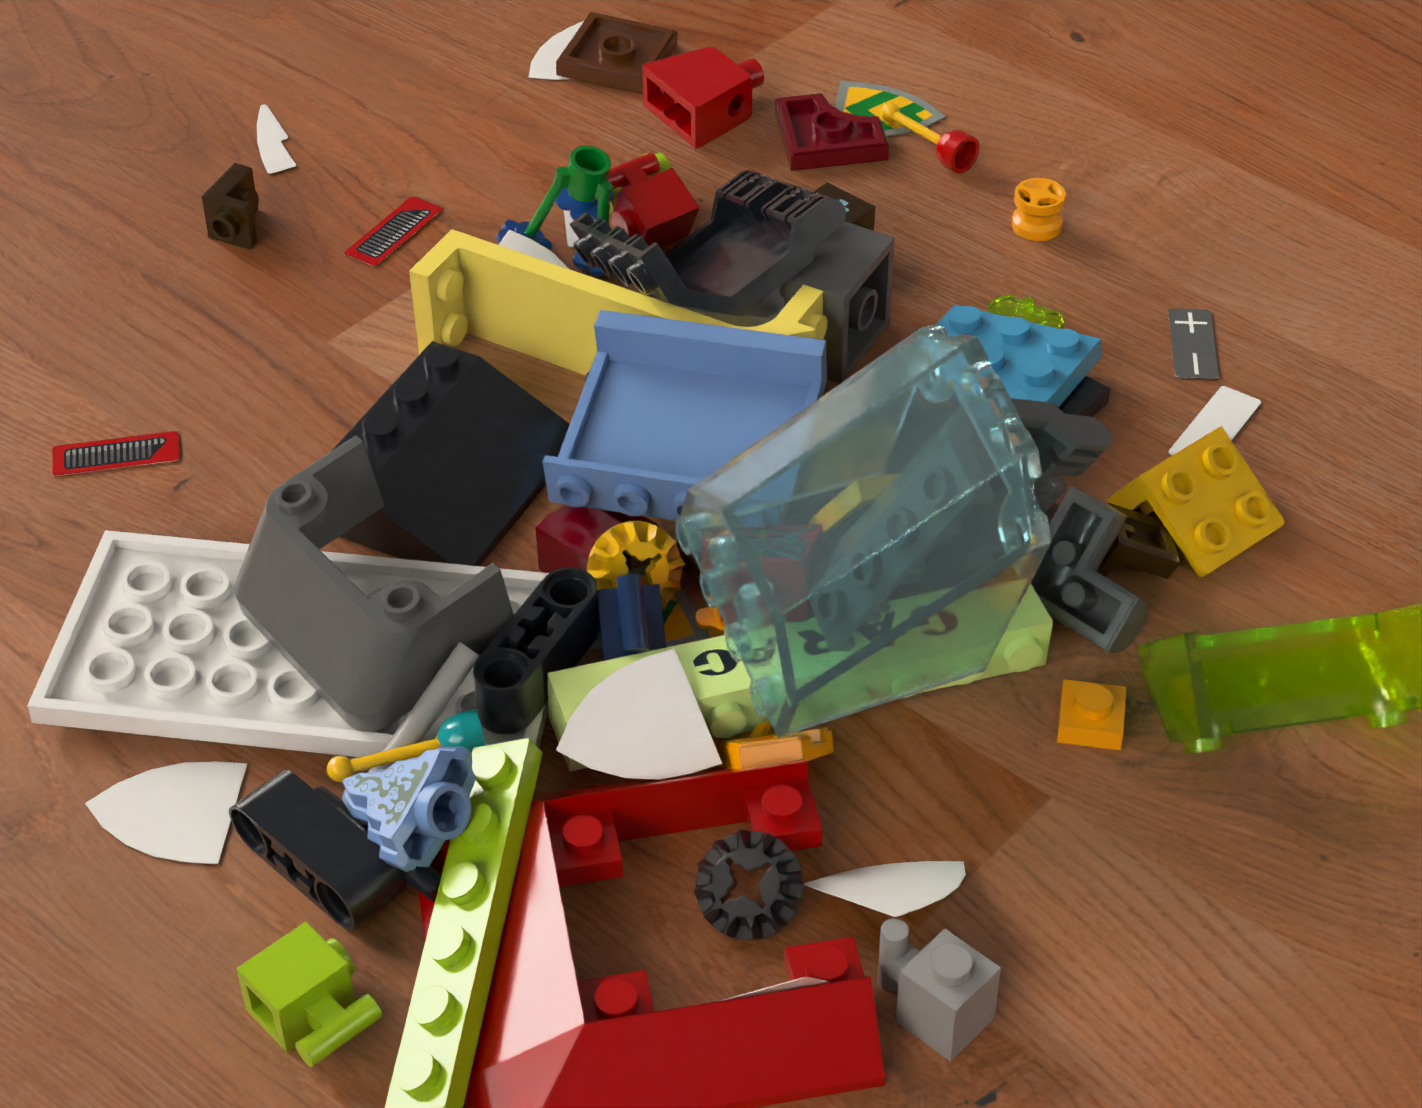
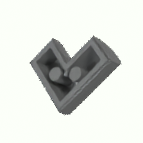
M1070 486L1023 572L1051 617L1106 651L1119 653L1134 640L1141 630L1148 612V603L1097 570L1128 517L1098 498Z

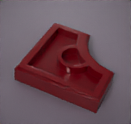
M821 93L775 99V115L791 171L889 159V145L880 117L858 116L842 112L830 105Z

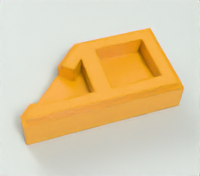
M828 727L721 741V744H717L718 754L722 762L719 766L731 769H747L801 759L809 761L834 752L832 730H828Z

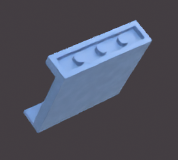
M600 310L594 325L597 353L558 457L545 455L543 459L549 502L561 503L571 507H588L621 512L630 516L641 515L674 520L689 525L700 524L720 528L785 526L827 383L826 340Z

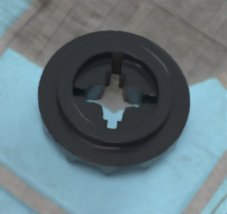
M739 830L735 834L715 840L705 857L697 863L698 873L696 887L693 892L698 900L703 917L714 928L729 937L750 941L772 936L782 930L793 919L800 906L804 888L800 864L790 848L769 833ZM735 862L737 866L743 867L751 874L759 869L765 870L770 865L772 866L764 872L765 877L758 883L759 890L762 892L760 897L766 903L764 908L758 902H753L745 895L738 897L736 900L731 898L725 903V900L732 896L731 891L738 885L733 875L735 871L730 866L732 863Z

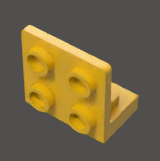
M1222 426L1139 475L1106 499L1108 503L1132 511L1139 507L1145 515L1155 511L1199 577L1208 575L1285 524L1284 518Z

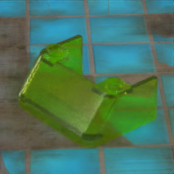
M1422 602L1377 613L1197 636V631L1187 632L1137 645L1140 669L1169 742L1183 741L1185 754L1224 749L1222 736L1347 718L1367 716L1369 728L1407 724V710L1422 709Z

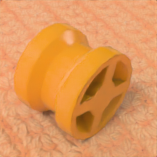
M1030 178L1019 183L1014 192V202L1018 208L1012 216L1011 225L1013 231L1026 240L1037 242L1056 238L1063 228L1064 219L1060 211L1064 208L1066 202L1065 188L1058 182L1046 178Z

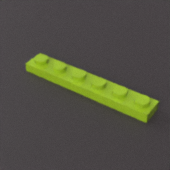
M530 738L474 747L472 750V769L476 781L469 795L471 817L464 831L459 836L450 840L385 1108H463L543 753Z

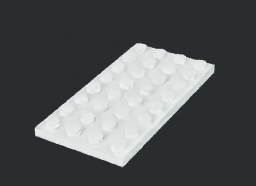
M105 530L27 705L31 722L36 724L352 757H363L382 752L409 712L391 725L380 730L360 731L352 728L244 616L234 594V583L250 544ZM321 551L368 598H371L393 583L408 580L418 581L427 585L440 598H443L486 568ZM500 569L513 614L517 612L549 573ZM473 668L421 742L435 739L439 727L446 718L458 712L477 709ZM548 702L532 723L520 732L496 734L482 726L486 745L530 738L540 748L548 714Z

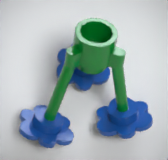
M586 145L572 150L568 165L556 169L553 184L532 220L521 223L506 220L503 224V229L496 236L498 243L501 242L508 230H511L551 250L552 243L544 237L540 227L555 203L560 209L570 211V216L573 220L588 212L593 220L596 221L601 218L609 224L610 201L613 199L614 191L612 190L613 185L608 181L611 168V159L608 154L597 147ZM578 252L574 254L573 264L575 267L589 269L592 275H605L597 266L591 269Z

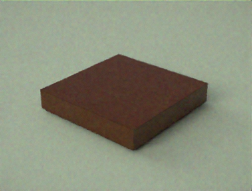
M590 12L557 59L556 75L643 95L642 65L670 57L677 47L678 31Z

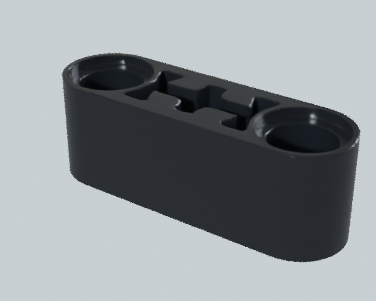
M566 567L554 570L546 575L475 662L473 674L477 712L481 725L488 731L496 734H514L527 728L548 702L547 673L575 667L597 639L599 634L597 583L589 572L579 568Z
M282 770L229 808L231 822L244 843L346 930H353L406 889V879L403 871L379 858L381 846L369 840L368 834L289 770Z

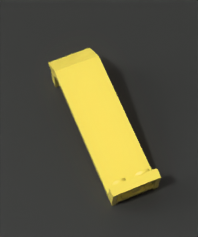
M453 229L409 270L419 355L431 341L453 348L459 345L466 333L586 376L592 367L597 353L594 325L600 310L820 340L824 339L828 324L827 317L823 315V291L804 284L773 320L759 326L741 327L649 296H644L641 293Z

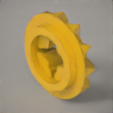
M628 521L607 530L594 544L587 563V572L595 578L597 590L617 588L616 578L629 572L628 566L625 563L627 560L622 554L623 551L639 561L651 558V564L645 569L646 576L649 578L647 582L649 585L660 584L662 610H665L668 601L674 593L681 590L680 578L682 568L685 565L680 557L676 541L660 527L643 521Z

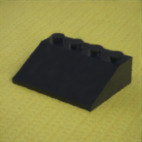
M431 341L331 450L333 451L354 436L359 437L364 443L384 503V507L339 537L399 559L481 566L546 486L543 459L545 455L558 457L570 423L483 358Z

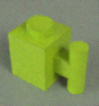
M306 921L236 968L246 1011L286 1053L296 1048L303 1061L310 1067L316 1065L382 1018L380 1007L369 994H365L355 1001L350 976L355 972V966L346 949L334 938L325 941Z

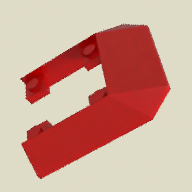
M801 759L747 769L714 767L692 774L661 780L634 779L533 795L463 1105L464 1108H756L885 1085V1073L871 976L865 977L854 937L785 947L784 965L788 981L811 977L826 980L829 983L667 1010L654 1011L646 970L579 981L576 978L560 887L623 877L619 841L747 822L749 831L769 833L786 844L791 851L822 846V826L808 781L807 760ZM451 839L444 841L430 864L431 867L441 874ZM418 891L424 939L426 941L435 903Z

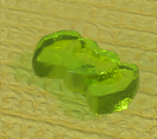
M1005 294L997 296L988 302L986 312L1006 317H1020L1028 322L1058 329L1064 328V318L1061 312L1033 305L1034 299L1032 297H1024L1023 300H1017L1013 295Z

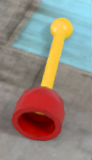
M886 103L881 108V117L884 121H896L936 144V157L949 170L962 174L968 171L975 163L979 154L980 144L974 136L961 130H953L939 135L900 113L899 107L894 103Z

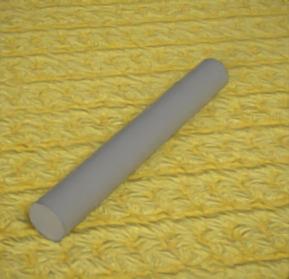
M460 642L457 644L383 751L422 741L474 667L475 662L480 657L477 653ZM395 762L370 768L367 773L378 769H388Z

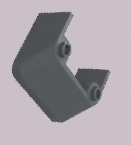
M354 436L271 492L234 583V594L244 616L349 726L360 731H376L391 725L412 710L459 642L480 656L514 614L501 570L494 563L443 598H440L427 585L410 580L393 583L371 598H368L320 551L321 548L384 507L364 443L359 437Z

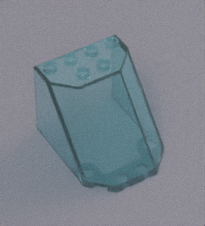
M936 324L921 327L686 492L680 518H677L675 523L679 544L685 554H693L701 571L700 585L703 596L711 608H718L726 625L724 634L729 653L734 661L743 662L751 679L750 694L754 707L762 718H769L777 738L984 672L1051 544L1048 516L1040 509L1034 490L1036 478L1042 477L1039 449L1028 429H1025L1013 401L998 374H995L988 361V355L977 337L967 334L951 337L948 336L945 327Z

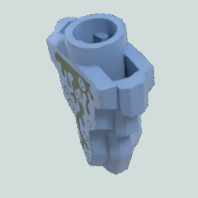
M440 746L435 750H426L420 757L396 761L388 769H378L370 773L361 772L343 780L345 791L342 800L352 817L361 824L368 826V839L381 846L380 859L405 872L414 870L416 866L429 867L444 841L454 839L464 831L471 817L469 795L476 781L472 769V753L464 747Z

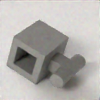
M888 919L881 925L877 983L884 991H898L895 1022L951 1062L995 1018L1001 967L947 929L941 931L927 946L919 951L908 943V925L900 919Z

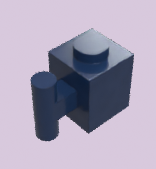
M625 574L616 578L617 588L597 590L602 661L666 648L660 584L642 585L641 575Z

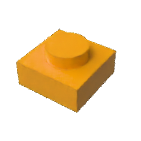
M1063 679L1057 743L1121 750L1127 687Z

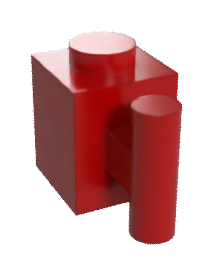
M650 152L610 168L608 181L613 185L612 190L622 187L611 218L613 227L619 226L624 228L629 237L637 234L644 238L648 246L655 242L660 247H663L689 236L700 207L673 168L648 177L660 169L656 155Z

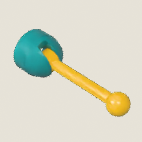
M477 709L458 712L446 718L439 727L435 739L351 760L345 756H336L327 765L328 776L333 781L343 782L345 778L351 777L353 772L421 756L426 750H435L440 746L464 747L472 753L474 747L486 745Z

